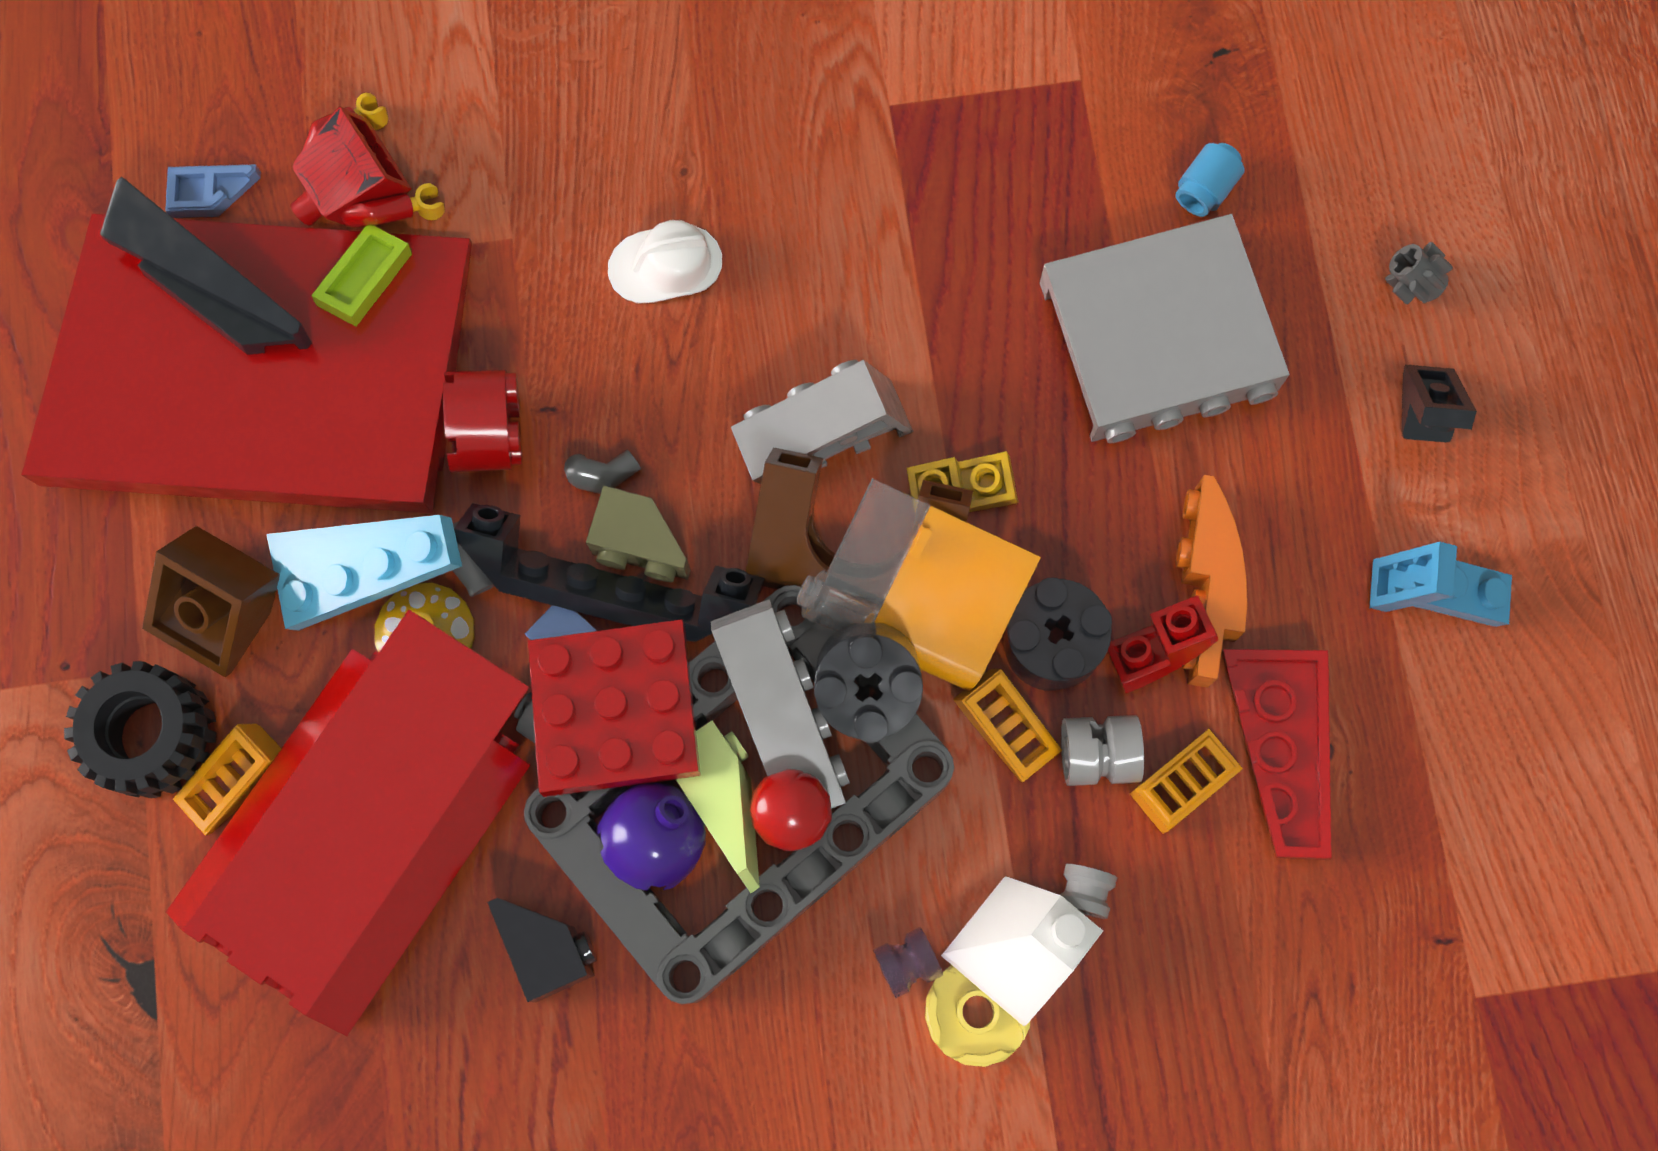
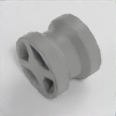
M1066 864L1063 875L1067 880L1065 891L1059 895L1064 897L1084 915L1108 919L1110 907L1106 900L1108 892L1116 886L1117 877L1094 868Z

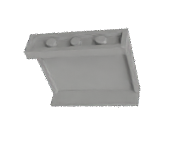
M1232 214L1044 264L1039 283L1044 299H1052L1093 423L1090 433L1091 442L1105 438L1108 443L1121 442L1136 434L1135 430L1154 425L1155 430L1168 429L1180 424L1184 420L1183 417L1200 412L1202 417H1212L1231 408L1230 404L1247 399L1251 405L1266 402L1278 395L1279 389L1290 375Z

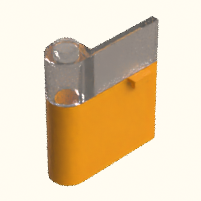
M872 478L828 571L822 570L816 578L809 575L805 579L797 597V604L803 606L801 612L803 618L834 632L844 626L855 623L876 622L894 627L912 643L922 671L970 691L977 685L984 674L1041 557Z

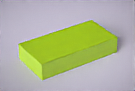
M374 225L365 226L311 295L316 306L357 327L412 255L409 244Z

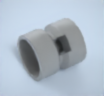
M1137 715L1108 716L1104 723L1100 725L1096 723L1093 717L1064 718L1062 720L1061 755L1063 774L1067 786L1096 785L1101 777H1106L1111 784L1142 782L1144 775V745L1141 724Z

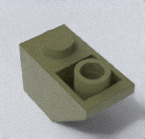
M603 485L586 540L591 553L597 556L596 561L607 567L624 570L626 564L645 568V575L664 582H673L675 577L688 580L691 570L687 559L653 499Z

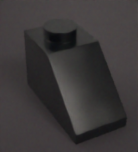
M500 898L487 902L527 1002H538L595 976L590 964L597 961V957L585 931L577 934L575 927Z

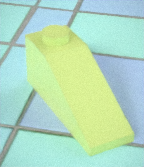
M712 720L696 731L701 776L676 779V781L749 892L752 893L760 888L756 835L750 813V802L752 799L751 778L741 764L749 756L732 731L723 737Z

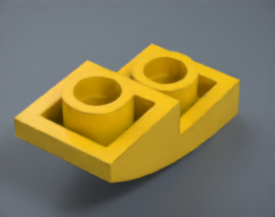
M1007 451L960 462L955 457L907 467L914 515L923 480L973 490L969 512L1018 503L1011 460Z

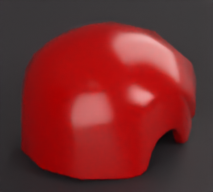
M786 769L764 777L754 790L750 802L753 828L766 844L784 851H798L813 845L823 837L832 820L830 794L818 778L809 773H804L802 770Z

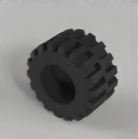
M133 661L132 667L124 663H118L111 666V675L99 671L92 676L91 679L95 685L90 689L83 686L79 689L75 696L80 698L81 701L77 708L69 706L66 717L73 719V727L64 728V739L73 742L75 745L68 749L67 752L71 761L81 764L77 770L85 778L95 780V785L138 798L140 796L157 798L161 797L162 791L173 794L181 790L180 780H189L197 771L195 767L198 762L204 763L211 755L205 752L207 743L216 742L217 732L208 729V724L216 722L213 710L204 707L209 702L206 695L195 689L196 685L188 679L155 664L152 666L142 661ZM156 703L162 717L160 735L147 752L130 759L124 750L122 742L124 726L136 710L145 705Z

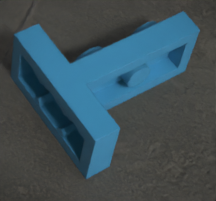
M1439 541L1373 559L1369 608L1389 612L1414 606L1493 627L1507 625L1510 619L1512 575L1457 561V546Z

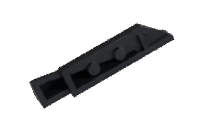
M120 177L117 180L100 235L109 244L142 260L138 267L145 277L247 355L265 353V346L295 344L299 349H307L312 344L304 327L297 319L126 179Z

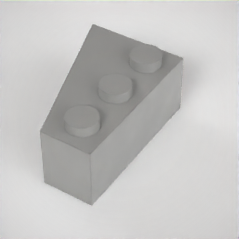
M850 360L833 368L831 371L832 376L816 384L808 382L794 387L787 393V399L773 406L761 405L746 412L743 416L744 420L731 426V429L752 481L761 484L764 464L773 447L823 458L821 468L827 466L826 459L852 446L856 454L871 449L868 439L896 429L899 438L912 433V427L892 381L865 360Z

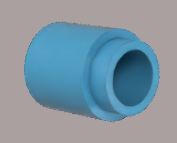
M1226 143L1206 144L1178 181L1179 189L1175 196L1179 204L1188 212L1200 217H1205L1210 211L1217 210L1245 172L1240 153Z

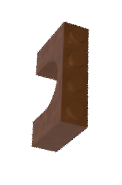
M773 447L764 464L746 572L765 578L763 586L768 588L780 589L783 586L796 585L805 588L815 598L824 600L834 599L835 597L855 601L858 606L867 609L873 598L877 595L884 597L928 504L967 522L973 490L923 480L910 537L903 548L892 557L880 562L856 563L843 559L832 552L823 543L815 527L814 504L823 458Z

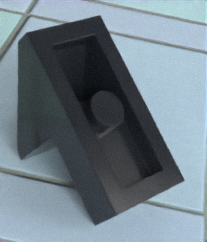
M1405 364L1402 384L1401 432L1403 438L1446 443L1451 441L1455 428L1472 430L1477 411L1455 369Z

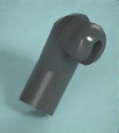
M628 449L607 464L588 459L582 454L570 456L564 464V472L568 482L578 489L601 494L603 485L616 488L641 470L640 465Z

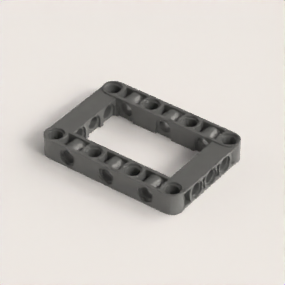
M796 585L783 586L764 601L770 599L775 613L790 605L800 606L806 611L805 620L797 626H791L795 639L786 642L795 661L803 658L810 678L815 682L818 655L825 642L841 627L805 588ZM716 641L689 662L696 731L717 718L738 700L729 675L726 686L718 692L711 693L701 688L702 677L707 672L718 669L728 674ZM874 673L869 678L860 674L859 685L862 687L868 684L878 685L877 674ZM917 714L914 715L904 728L895 734L885 737L878 742H866L887 766L885 773L858 796L853 795L845 804L832 813V820L819 841L805 849L794 851L778 865L773 864L759 876L760 888L750 893L746 887L725 905L727 908L712 923L696 935L692 934L690 936L650 887L648 890L636 889L618 879L604 863L600 852L604 846L601 841V832L597 836L598 824L595 822V819L605 812L614 799L633 785L543 797L539 793L538 788L527 799L524 808V818L531 832L661 992L673 1002L691 1004L701 1001L712 993L937 798L951 781L954 763L948 749ZM921 757L933 758L941 767V776L933 782L926 783L920 781L913 773V763ZM552 802H563L567 813L565 820L556 828H546L542 820L544 809ZM843 824L855 825L863 834L862 844L854 851L840 850L833 842L834 832ZM765 892L776 893L783 902L781 914L773 921L765 922L759 920L754 913L753 906L755 900ZM691 961L698 966L701 979L696 989L684 993L676 988L673 982V974L679 964Z

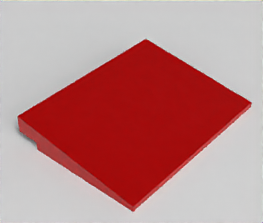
M91 214L24 462L22 476L38 486L418 513L433 512L438 471H443L447 439H445L443 383H446L444 372L456 371L472 248L470 238L389 233L408 243L412 255L357 327L316 306L311 295L362 231L174 219L297 319L312 342L307 349H299L295 344L265 346V353L247 355L145 277L138 267L142 260L105 241L100 232L106 214Z

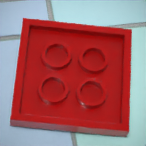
M682 619L528 640L539 793L543 797L701 776L686 630Z

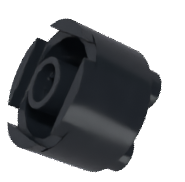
M1046 578L1024 591L1003 633L1004 650L1012 671L1026 684L1044 691L1066 689L1083 683L1092 675L1108 651L1112 634L1111 614L1092 590L1075 581ZM1057 627L1064 634L1063 639L1054 644L1048 640L1050 632Z
M855 623L839 629L825 642L818 655L816 664L814 695L820 712L833 728L849 737L874 743L900 731L916 714L923 693L922 674L915 648L904 634L884 623ZM874 673L877 674L878 685L868 684L865 687L859 685L860 674L866 678L871 677Z

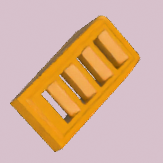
M1002 669L987 671L972 690H964L953 699L967 719L1020 782L1027 780L1062 751ZM995 689L1000 696L981 709L977 702ZM1006 706H1009L1013 712L994 727L990 719ZM1022 722L1027 728L1007 744L1003 736ZM1033 738H1036L1040 745L1020 761L1015 753Z
M237 724L176 794L173 800L204 835H210L242 805L279 753L281 747L260 725ZM235 761L245 774L241 777L230 763ZM216 776H219L231 789L228 793L214 780ZM201 790H204L217 804L213 810L198 795Z
M1208 729L1129 794L1161 833L1164 834L1188 816L1243 768L1211 730ZM1204 746L1224 768V771L1218 776L1198 754V751ZM1188 759L1209 782L1203 788L1183 765ZM1175 771L1194 794L1190 799L1187 800L1168 777L1172 772ZM1159 783L1179 806L1174 812L1170 810L1153 789Z

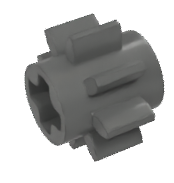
M1429 242L1424 249L1413 243L1401 248L1394 254L1389 264L1391 274L1385 280L1394 288L1392 292L1405 304H1409L1414 297L1423 303H1427L1436 299L1444 292L1449 281L1446 273L1451 271L1453 266L1444 258L1445 254L1433 242Z

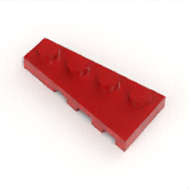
M1223 649L1222 654L1275 857L1284 859L1330 860L1332 858L1328 650Z

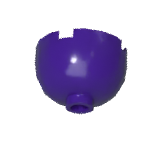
M662 782L637 784L630 787L612 801L597 826V836L601 832V841L604 846L600 852L604 863L618 879L641 890H648L650 886H666L663 890L674 888L695 868L706 845L705 824L683 790L672 784Z

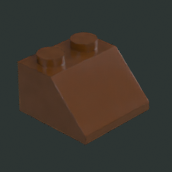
M195 526L156 551L142 629L223 677H227L232 673L270 615L280 574L200 527Z

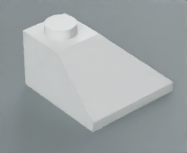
M1005 876L941 956L1020 1024L1026 1026L1074 971L1103 930L1061 895Z

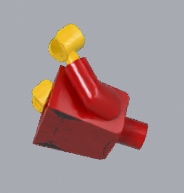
M362 93L356 100V109L339 106L333 113L319 118L311 124L302 152L295 159L293 170L306 191L290 204L295 216L304 224L312 226L319 218L324 216L328 220L356 228L412 218L415 211H418L419 215L427 220H437L444 214V203L437 202L432 205L423 203L427 199L438 197V188L433 184L424 183L416 190L415 197L408 196L407 193L412 189L375 132V130H379L387 125L388 114L386 107H378L376 97L373 94Z

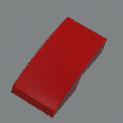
M1198 595L1151 613L1150 617L1153 625L1110 642L1108 653L1126 694L1179 669L1218 641L1217 633Z

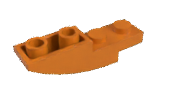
M1203 475L1195 490L1188 489L1185 496L1183 519L1190 520L1188 538L1181 537L1179 541L1176 567L1183 568L1181 584L1201 587V590L1194 589L1192 597L1199 596L1218 636L1216 643L1182 666L1184 669H1190L1189 685L1208 688L1218 679L1223 640L1235 642L1245 633L1247 579L1243 549L1228 502L1215 477Z

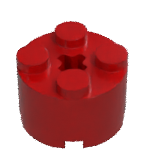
M506 370L444 372L446 383H443L445 439H448V442H451L452 453H447L450 472L512 470V465H522L521 436L519 435L518 421L510 422V418L520 417L516 373H507Z

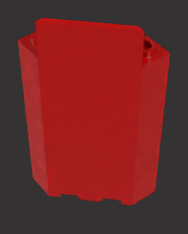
M408 610L380 651H374L369 659L351 649L169 906L166 913L184 933L199 943L204 941L217 948L229 957L226 962L260 985L265 983L291 999L288 1004L303 1015L348 1036L530 767V764L514 754L519 744L499 732L529 689V686L411 610Z

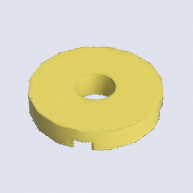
M952 965L935 978L926 996L925 1020L932 1040L945 1055L964 1065L986 1067L1006 1060L1020 1047L1030 1028V1021L1026 1026L1020 1024ZM973 996L986 998L993 1009L990 1022L981 1028L971 1027L963 1017V1006Z

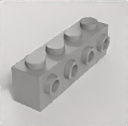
M770 599L711 621L712 634L767 776L786 769L802 770L804 773L815 776L830 794L831 809L845 804L846 801L841 787L850 784L840 755L837 754L829 757L823 739L832 736L826 719L818 707L811 710L805 691L814 688L805 662L803 658L796 661L792 660L786 642L794 640L795 636L785 609L775 613Z

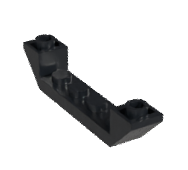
M472 503L454 528L457 542L499 592L630 626L682 619L685 624L686 640L691 642H697L712 634L711 621L755 605L765 580L763 577L748 574L746 571L738 568L715 566L703 594L700 596L686 589H673L646 582L636 576H623L596 569L589 564H576L549 557L539 551L522 550L518 548L521 515L502 511L493 505Z

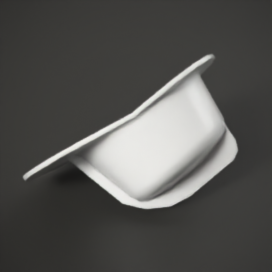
M669 220L659 223L651 230L631 235L616 246L608 261V277L613 289L626 300L638 304L655 303L692 295L706 290L717 280L722 269V252L717 241L706 230L682 220Z

